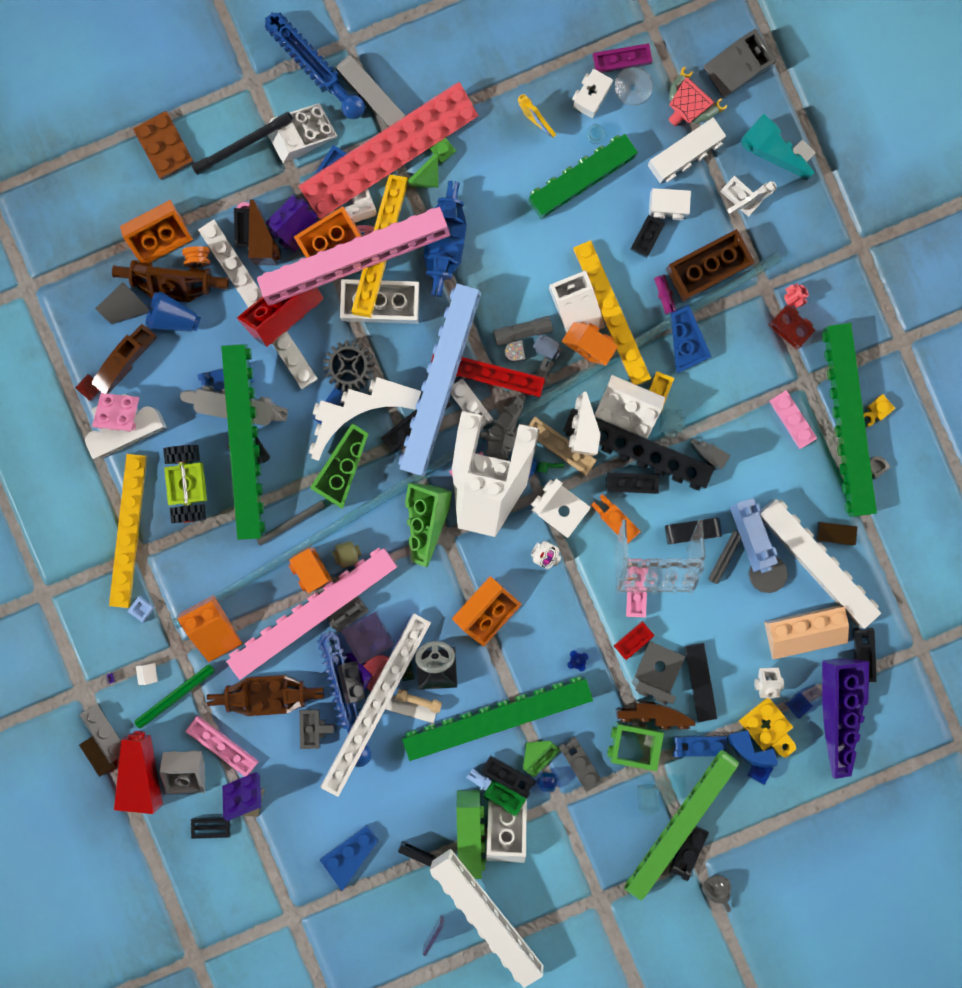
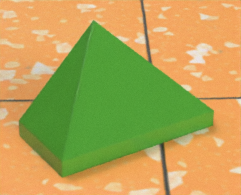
M436 154L408 180L411 188H438V156Z
M551 741L526 743L523 769L535 778L561 751L560 748Z

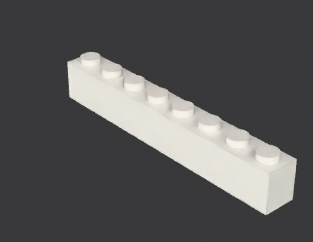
M772 499L759 511L762 522L839 606L845 607L846 614L859 628L865 629L881 614L878 610V604L872 599L869 600L864 595L866 594L865 590L860 585L856 586L851 581L853 577L847 571L843 572L839 568L840 563L833 556H828L825 546L813 539V533L807 528L804 529L799 524L801 522L795 514L791 515L786 510L788 506L782 500Z
M452 849L434 859L430 868L432 877L439 881L444 892L450 895L456 907L463 911L467 921L475 926L479 936L487 941L491 951L499 956L503 966L511 971L514 980L525 988L543 977L544 965Z

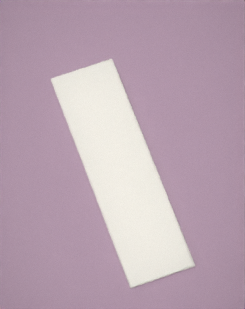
M393 695L385 708L386 710L434 723L436 712H431L429 708L407 701L404 703L395 700L396 696Z

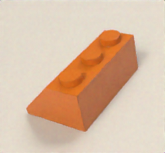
M171 199L120 226L124 240L140 263H150L193 240Z
M343 206L294 236L306 258L314 256L320 251L332 249L338 244L353 241L356 237H363Z
M490 576L452 617V620L465 633L484 647L522 604Z

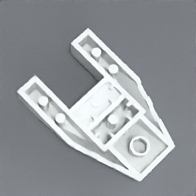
M462 411L452 464L458 528L496 537L527 486L540 428L519 424L511 461L475 453L483 415Z

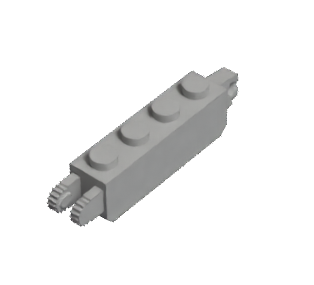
M203 385L202 388H198L196 391H190L189 389L181 393V400L194 404L193 408L196 413L227 418L225 389L216 391L212 386ZM260 396V399H252L253 407H256L257 412L254 424L266 426L272 421H286L288 409L275 405L276 402H272L269 397Z

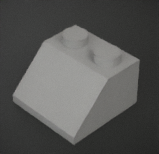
M202 751L163 752L159 772L166 794L205 793V762Z

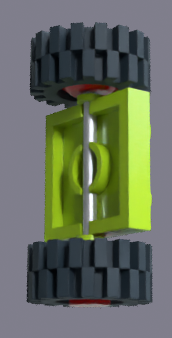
M180 445L163 448L165 464L179 463L177 466L164 467L168 505L183 504V506L169 508L171 523H190L206 520L205 504L191 505V503L207 501L203 463L187 464L200 461L199 446Z

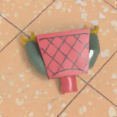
M686 67L682 68L680 75L672 83L669 94V105L675 112L668 120L675 127L683 119L688 123L693 122L695 124L710 120L727 108V105L725 107L719 106L723 99H719L715 103L691 81L690 78L693 72L691 71L690 74L686 75L684 73Z

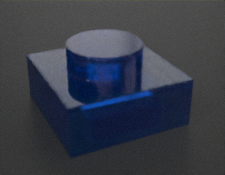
M800 691L784 703L798 719L813 707Z
M752 765L747 776L764 786L773 767L763 768Z

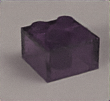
M377 610L341 631L360 665L395 645Z

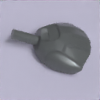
M721 875L709 877L702 885L703 893L709 900L714 903L723 904L726 911L731 912L728 904L731 896L730 880Z

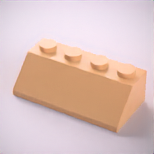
M837 605L764 622L772 659L848 643L849 623L845 607Z

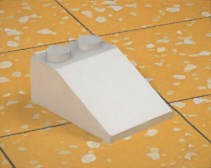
M527 799L517 817L488 801L486 861L525 863Z

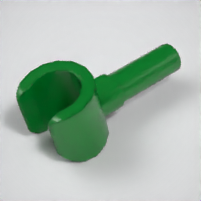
M539 462L537 472L547 473L548 468H564V463Z

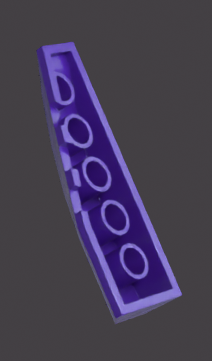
M840 658L822 660L823 721L828 757L834 779L852 776L857 754L855 747L861 736L859 729L865 718L863 711L869 700V661Z

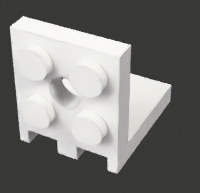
M558 479L554 481L549 480L543 488L544 494L541 497L538 495L532 502L533 508L531 511L568 538L591 507L563 487V483ZM561 506L569 508V514L566 517L560 516L558 512Z

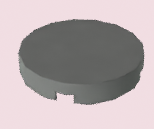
M776 557L778 564L772 566L773 570L761 573V570L753 572L752 566H750L748 576L750 583L755 589L765 593H772L784 586L787 581L788 572L786 565L781 559Z

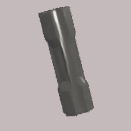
M545 316L533 321L494 329L493 332L496 344L500 346L531 336L551 333L553 328L550 317Z

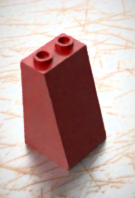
M133 731V733L128 734V736L121 740L114 810L154 814L162 807L163 800L151 735H145L144 731Z

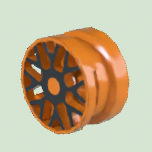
M193 246L182 249V255L185 256L186 260L183 262V265L186 267L210 265L211 261L208 260L209 248Z

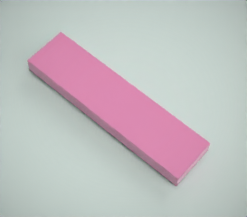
M199 715L185 731L244 777L249 775L259 762Z

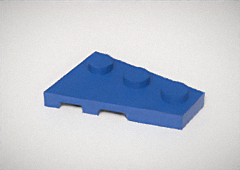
M687 304L671 312L675 371L680 373L712 356L690 306Z
M365 825L320 858V862L341 891L344 890L378 842V839L368 825Z

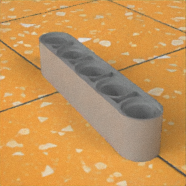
M348 55L335 66V70L343 80L363 99L364 103L386 127H389L405 116L351 55Z

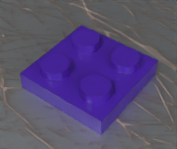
M257 772L222 786L223 818L226 821L262 807L260 775Z

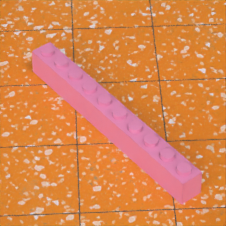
M440 207L432 208L420 215L411 216L402 222L393 223L384 229L375 230L371 234L356 237L353 241L338 244L327 251H320L314 256L302 258L296 263L284 265L272 272H266L262 276L257 277L263 298L268 305H272L450 236Z
M377 548L370 553V559L367 561L364 559L360 560L354 565L356 569L351 572L346 570L338 576L340 580L335 584L331 581L323 587L325 591L318 595L316 592L307 598L309 601L304 606L299 604L293 608V614L289 617L284 615L276 621L277 625L271 628L268 626L261 631L262 636L257 640L253 637L245 643L246 647L240 651L238 648L229 654L231 658L226 662L238 679L244 678L396 569L398 565L385 548L382 550Z

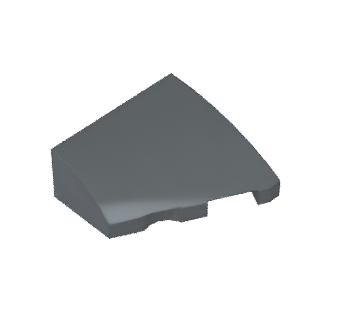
M123 282L95 308L112 325L125 319L135 318V316L141 314H148L150 310Z
M692 438L690 442L698 456L706 464L715 467L714 470L723 469L731 456L715 445L703 441L699 442L695 438Z

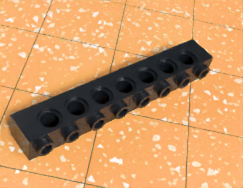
M573 408L563 428V432H566L565 436L569 438L571 435H574L575 428H572L573 417L578 414V410ZM595 418L599 431H604L607 434L605 441H599L601 451L608 454L612 452L619 454L618 458L627 462L630 459L637 462V466L644 469L651 467L654 469V473L665 476V474L672 476L671 480L681 484L683 481L690 484V488L697 491L707 488L715 467ZM617 438H621L625 443L622 449L615 446ZM634 446L641 447L642 454L640 456L633 454ZM652 453H657L660 457L657 464L653 463L650 459ZM670 460H674L677 463L675 471L670 470L668 467ZM689 467L695 471L693 478H689L686 475V470Z

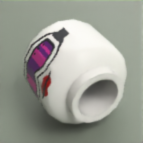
M547 541L537 543L531 553L533 562L545 569H550L553 565L557 566L561 559L559 548Z

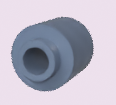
M540 334L533 345L536 352L549 360L557 359L562 351L559 348L561 344L547 335L543 336Z

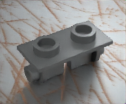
M357 596L328 616L327 619L330 626L338 633L369 612L360 597Z

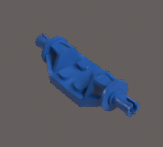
M448 181L446 197L438 198V205L436 206V208L440 207L450 236L425 245L423 257L428 270L426 275L433 278L430 295L435 296L436 289L438 288L437 297H442L444 280L452 279L453 273L462 261L467 223L462 208L464 202L457 199L460 183L457 181L454 183V189H452L453 181Z

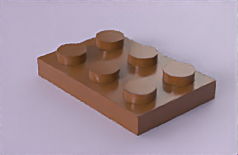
M167 111L133 128L160 180L195 163Z

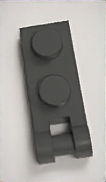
M574 736L570 738L571 741L559 745V748L585 791L588 792L603 783ZM575 747L577 752L571 755L569 750Z

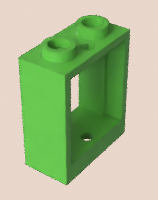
M616 722V726H612L611 738H613L612 746H608L607 757H610L611 763L657 771L664 733L658 729ZM622 730L652 736L648 763L617 757Z

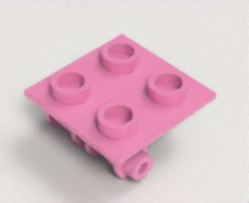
M101 393L92 427L116 431H135L136 423L133 422L139 397Z

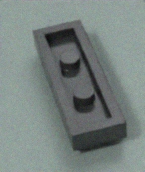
M95 704L79 715L109 763L120 758L121 740L99 706Z

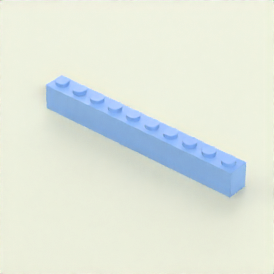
M456 284V287L451 290L450 307H446L444 313L446 320L444 325L440 326L438 333L440 339L433 348L434 359L428 365L427 373L429 375L427 381L424 380L422 384V397L416 403L417 414L411 420L410 428L412 430L410 436L407 435L404 442L405 452L399 458L398 464L401 470L425 477L480 300L481 292L478 289Z

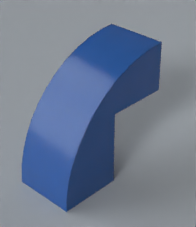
M748 730L729 734L727 737L734 752L745 762L763 768H771L778 765L774 749L754 753Z

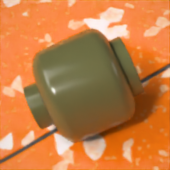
M350 540L335 545L332 551L336 566L340 565L341 568L355 565L359 562L358 557L362 556L359 545H354Z

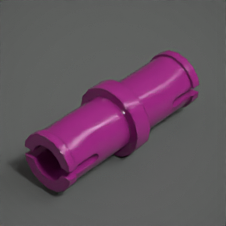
M660 275L654 278L659 293L658 299H661L665 315H669V313L677 309L672 298L673 292L669 289L666 275H662V277Z

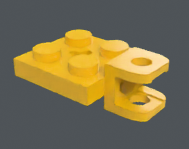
M765 698L738 720L743 728L749 731V735L762 751L767 750L771 746L778 755L786 758L796 750L794 741L787 734L793 726L770 698ZM762 719L766 721L770 720L771 723L769 724V729H767L766 727L761 728V725L763 724L761 722ZM783 744H787L786 750L782 749Z

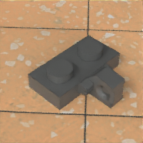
M320 709L299 710L300 749H320V738H324L325 733H334L335 724H325V720H320Z

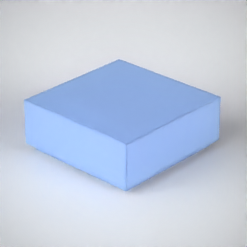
M138 596L127 612L144 623L155 609V606L143 597Z

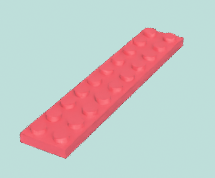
M457 82L298 185L313 211L317 214L318 219H321L478 117V114L461 83Z

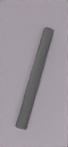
M323 500L317 502L266 533L260 539H256L260 546L326 507Z

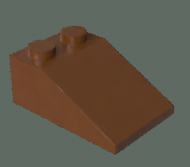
M250 199L248 258L254 265L278 266V260H281V249L278 248L273 235L269 232L270 228L265 223L266 220L261 209L254 199Z

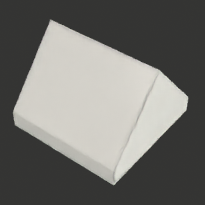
M155 663L136 666L138 685L158 682Z

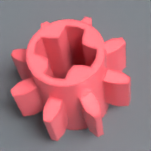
M796 283L786 288L788 293L784 295V299L789 306L797 308L807 303L806 298L809 296V293L805 286H798Z

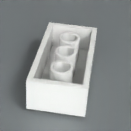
M341 279L340 319L342 321L419 324V282L381 281L372 318L353 315L351 312L360 280Z

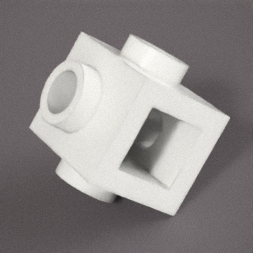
M759 668L758 679H755V690L759 691L760 698L771 699L780 697L781 689H784V680L781 678L779 668Z

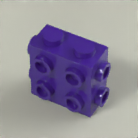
M293 195L265 223L271 228L269 232L276 239L280 238L278 242L286 250L290 248L295 253L300 247L294 236L318 222L316 220L318 216L313 210L307 209L309 205L302 198L298 200Z

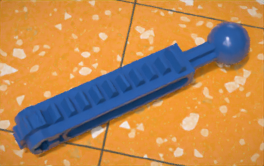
M271 12L268 17H265V28L270 36H274L276 42L279 41V45L284 47L286 53L290 52V57L294 58L296 64L300 63L301 69L305 68L304 71L307 75L310 74L311 80L316 79L314 83L316 86H319L321 92L328 91L330 94L333 93L342 103L341 110L344 116L349 119L360 118L365 111L363 99L357 95H349L339 84L338 72L334 71L332 66L328 67L327 61L323 62L322 55L318 56V51L313 50L311 44L308 45L307 39H303L301 33L297 34V28H293L291 22L287 23V18L281 12ZM275 23L278 24V25L280 24V26H281L280 30H279V28L275 25Z
M329 631L328 633L321 634L317 641L319 645L318 650L323 652L320 655L321 658L325 659L322 665H326L327 669L324 672L329 674L326 680H330L331 683L328 687L333 689L330 695H334L335 698L332 702L337 704L334 710H338L339 713L336 717L341 719L337 722V725H342L343 729H347L349 734L360 709L356 708L358 701L348 704L345 702L337 666L344 664L346 656H342L344 649H340L342 644L340 636L333 633V631ZM329 640H332V644H330V646H327V642H329ZM367 745L355 767H363L369 763L371 750Z

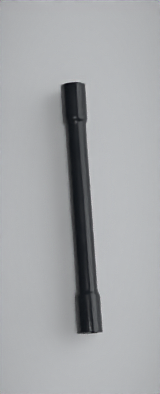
M287 111L265 126L215 154L192 165L193 171L200 175L215 164L258 140L294 122L292 115Z

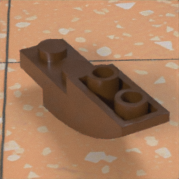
M143 324L130 336L126 335L105 360L93 379L92 384L102 393L109 394L132 370L133 367L131 365L157 339V336Z
M635 700V708H616V717L621 719L622 722H632V719L650 722L651 718H654V724L659 726V729H671V726H678V729H690V726H695V721L684 713L656 702Z

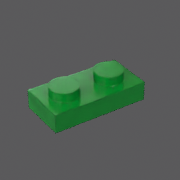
M492 780L483 795V798L517 817L526 802V798L495 780Z

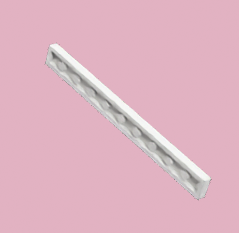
M212 220L198 229V231L249 308L263 296L262 292L216 221ZM287 331L272 343L302 390L318 380Z
M414 613L411 616L320 786L322 789L339 797L431 622Z

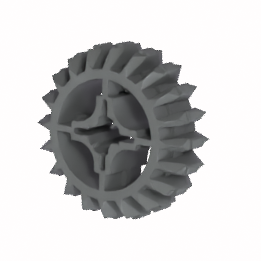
M345 340L344 347L338 342L339 349L337 350L332 346L331 349L334 353H326L330 360H323L324 363L329 364V366L323 367L324 371H330L325 374L326 378L332 377L329 383L333 384L336 382V389L342 385L343 392L346 391L347 386L351 390H354L353 386H356L358 391L361 390L360 383L366 387L367 383L364 379L366 378L371 381L372 378L368 373L374 374L375 372L373 369H369V367L375 366L374 362H369L373 355L366 356L369 349L366 348L361 351L363 349L362 343L356 348V341H352L351 346H349L348 340ZM352 351L358 353V355L346 358L342 353ZM338 358L341 361V367L335 374L334 363ZM363 358L364 371L360 375L357 371V365ZM343 359L349 363L353 362L352 367L355 373H353L352 370L349 369L347 371L345 370L346 365ZM347 374H352L356 380L342 381L340 378Z

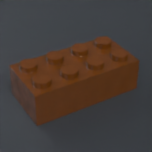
M736 229L669 264L666 271L682 301L685 302L750 268L755 262Z

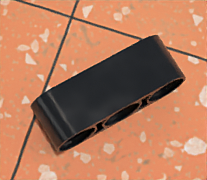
M719 517L665 525L667 545L722 536Z

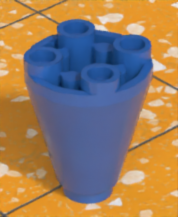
M154 292L151 307L154 308L153 311H148L145 323L148 325V328L188 332L193 330L197 332L201 319L200 316H197V313L163 292Z

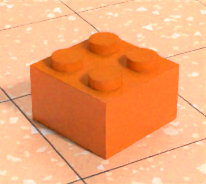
M573 322L561 341L589 362L604 366L607 365L618 345L613 343L614 339L607 334L602 335L598 332L599 328L592 323L588 325L585 322Z
M314 547L308 548L289 559L291 563L288 565L294 575H298L300 579L298 583L304 592L307 591L308 594L333 580Z

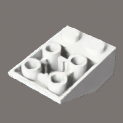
M320 103L290 112L294 122L268 135L283 163L299 158L337 138V134Z
M586 270L550 284L549 291L566 333L573 322H585L588 325L592 323L599 330L605 328Z
M583 392L576 399L575 409H578V414L573 417L572 428H575L574 435L570 436L568 447L572 448L571 452L595 456L598 453L601 434L587 392Z

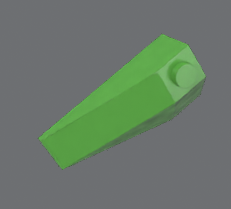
M408 483L405 505L409 511L407 526H410L411 533L409 538L411 562L428 567L449 511L452 491L433 485Z

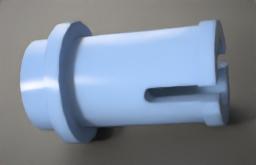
M472 768L471 774H468L466 779L481 787L480 790L484 789L486 791L491 780Z

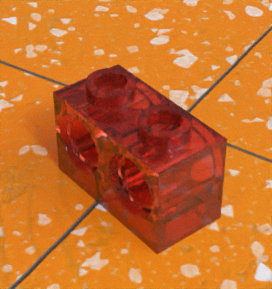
M786 305L769 322L768 326L793 348L798 349L815 332V329L808 319H803L798 315L799 312L796 308ZM782 315L789 317V324L783 323ZM797 328H801L804 331L803 337L797 335Z

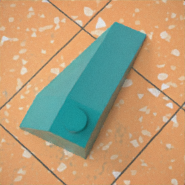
M763 114L740 140L743 148L808 180L815 173L800 154L793 152L792 143L783 140L779 135L782 132L779 127Z

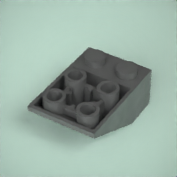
M754 29L705 64L703 68L724 99L772 69L776 59L757 29Z

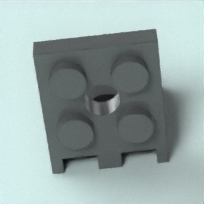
M649 641L631 682L635 686V690L646 697L653 695L656 701L667 705L668 702L673 704L676 696L671 693V689L685 656ZM657 661L664 662L665 668L662 671L655 670L654 666Z

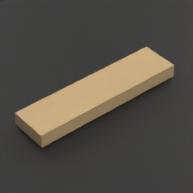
M534 417L528 425L540 428L537 439L538 443L587 476L597 461L594 457L571 452L572 448L568 447L569 440L537 417Z

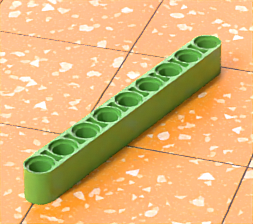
M721 750L716 755L630 876L624 890L640 901L645 898L738 767L739 761L724 750Z

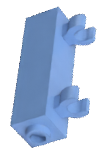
M754 498L734 504L730 507L753 572L761 570V573L773 570L772 566L778 564L776 559L778 554L775 547L772 548L759 514V511H761L759 504L755 503Z

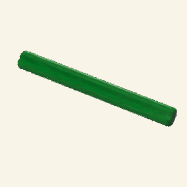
M208 664L138 717L134 721L135 725L139 729L143 728L215 672L213 666Z

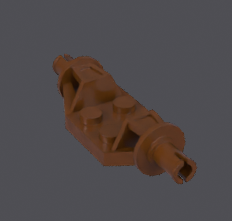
M132 260L130 267L116 265L112 267L113 278L129 279L131 287L137 286L152 299L154 292L159 293L160 291L176 301L191 302L202 295H208L211 288L228 290L229 278L212 276L210 268L202 270L191 267L188 271L153 267V263H138L137 260ZM139 276L145 278L147 283L139 279ZM203 281V286L194 289L195 282Z
M286 674L246 677L232 686L227 685L223 694H207V700H209L207 706L225 705L228 713L233 711L246 716L287 714L299 707L305 708L308 699H324V687L306 688L304 681H298ZM289 686L299 687V689H292Z

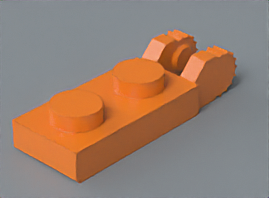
M602 494L600 499L609 509L604 513L598 504L593 502L591 506L600 515V518L627 545L641 531L615 504H612Z

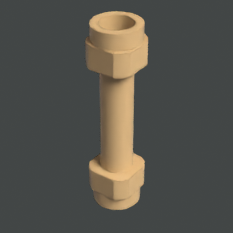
M398 689L395 700L402 703L407 701L429 708L434 713L440 712L442 702L435 699L433 701L407 694L408 691Z

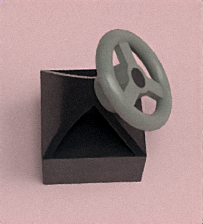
M432 641L417 649L415 659L418 673V690L457 688L456 647H451L444 642Z

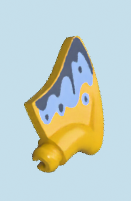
M525 94L520 95L518 102L524 116L550 137L554 138L556 133L542 117L538 108L533 105L530 98Z

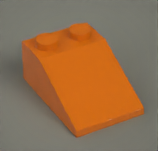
M214 595L181 612L177 618L186 635L208 662L243 644Z

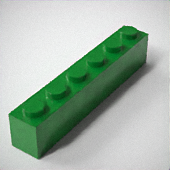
M627 135L613 137L609 141L610 144L605 147L601 145L594 150L595 154L592 156H584L575 167L569 166L562 171V175L558 178L554 176L546 182L547 185L543 188L537 187L531 191L529 203L539 218L542 220L635 159L638 152Z

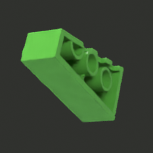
M352 423L312 483L310 489L343 509L368 433Z
M457 790L458 858L475 879H482V871H485V859H481V854L485 853V841L481 842V836H485L484 824H480V818H484V806H480V790Z

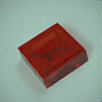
M87 374L75 389L89 401H92L100 390L92 384L94 378Z

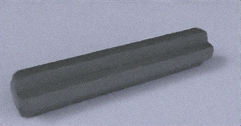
M733 531L708 578L710 582L718 584L741 542L739 532Z

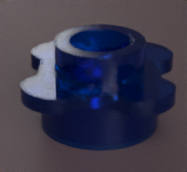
M575 650L571 651V658L567 663L568 668L579 669L581 672L584 671L588 655L586 653H577Z

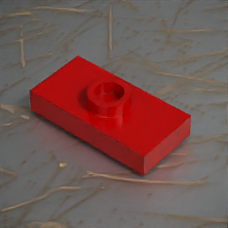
M641 621L613 646L627 660L655 635Z

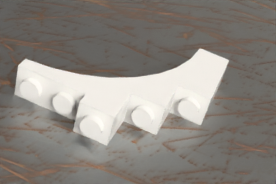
M376 377L375 381L371 380L368 389L371 395L351 389L343 392L340 402L344 403L343 407L320 400L319 404H315L312 413L316 415L315 419L322 421L321 425L317 424L314 435H317L316 443L312 442L309 449V454H312L311 459L319 461L323 449L332 435L354 416L370 409L386 406L416 410V403L421 391Z

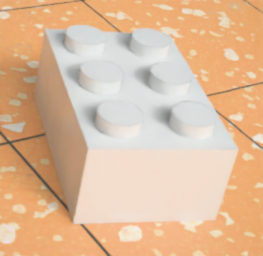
M612 375L598 403L594 416L647 439L662 411L665 397Z

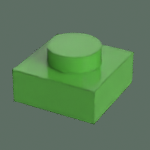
M446 138L430 147V151L433 155L436 154L438 156V161L441 164L456 153L455 148Z

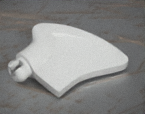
M773 181L763 184L750 196L727 210L728 213H734L763 201L776 190V184Z

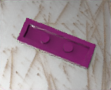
M649 43L595 52L592 55L594 68L600 73L651 65L653 62Z

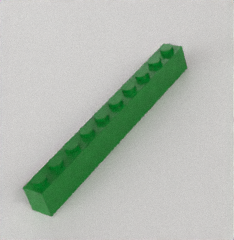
M852 324L830 325L823 328L822 340L826 344L824 357L829 366L827 378L831 381L829 394L834 403L832 415L833 418H836L834 431L835 436L839 440L837 453L838 456H841L842 463L840 464V473L844 478L842 490L846 494L847 500L845 502V511L849 517L877 514Z
M248 344L222 345L237 540L260 539L263 533L266 532L265 521H262L261 515L264 514V503H260L263 487L262 483H259L258 476H261V465L257 464L260 449L255 441V438L258 437V427L254 426V418L257 417L256 407H253L252 399H255V389L251 387V379L254 377L253 368L249 366V360H252L251 348H248Z
M581 675L570 678V682L564 684L562 681L552 684V688L546 690L544 687L533 690V694L526 695V693L515 696V700L509 702L508 699L497 702V706L491 708L489 705L480 707L478 712L471 713V711L460 714L461 717L454 720L453 717L442 720V724L436 726L435 723L424 726L423 730L417 731L413 729L407 731L402 740L408 759L412 761L592 702L593 698L585 677L581 678Z

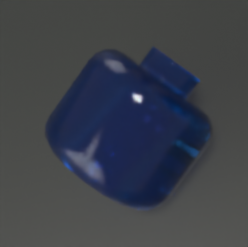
M543 772L537 778V785H539L541 791L554 792L556 790L557 776L555 773Z

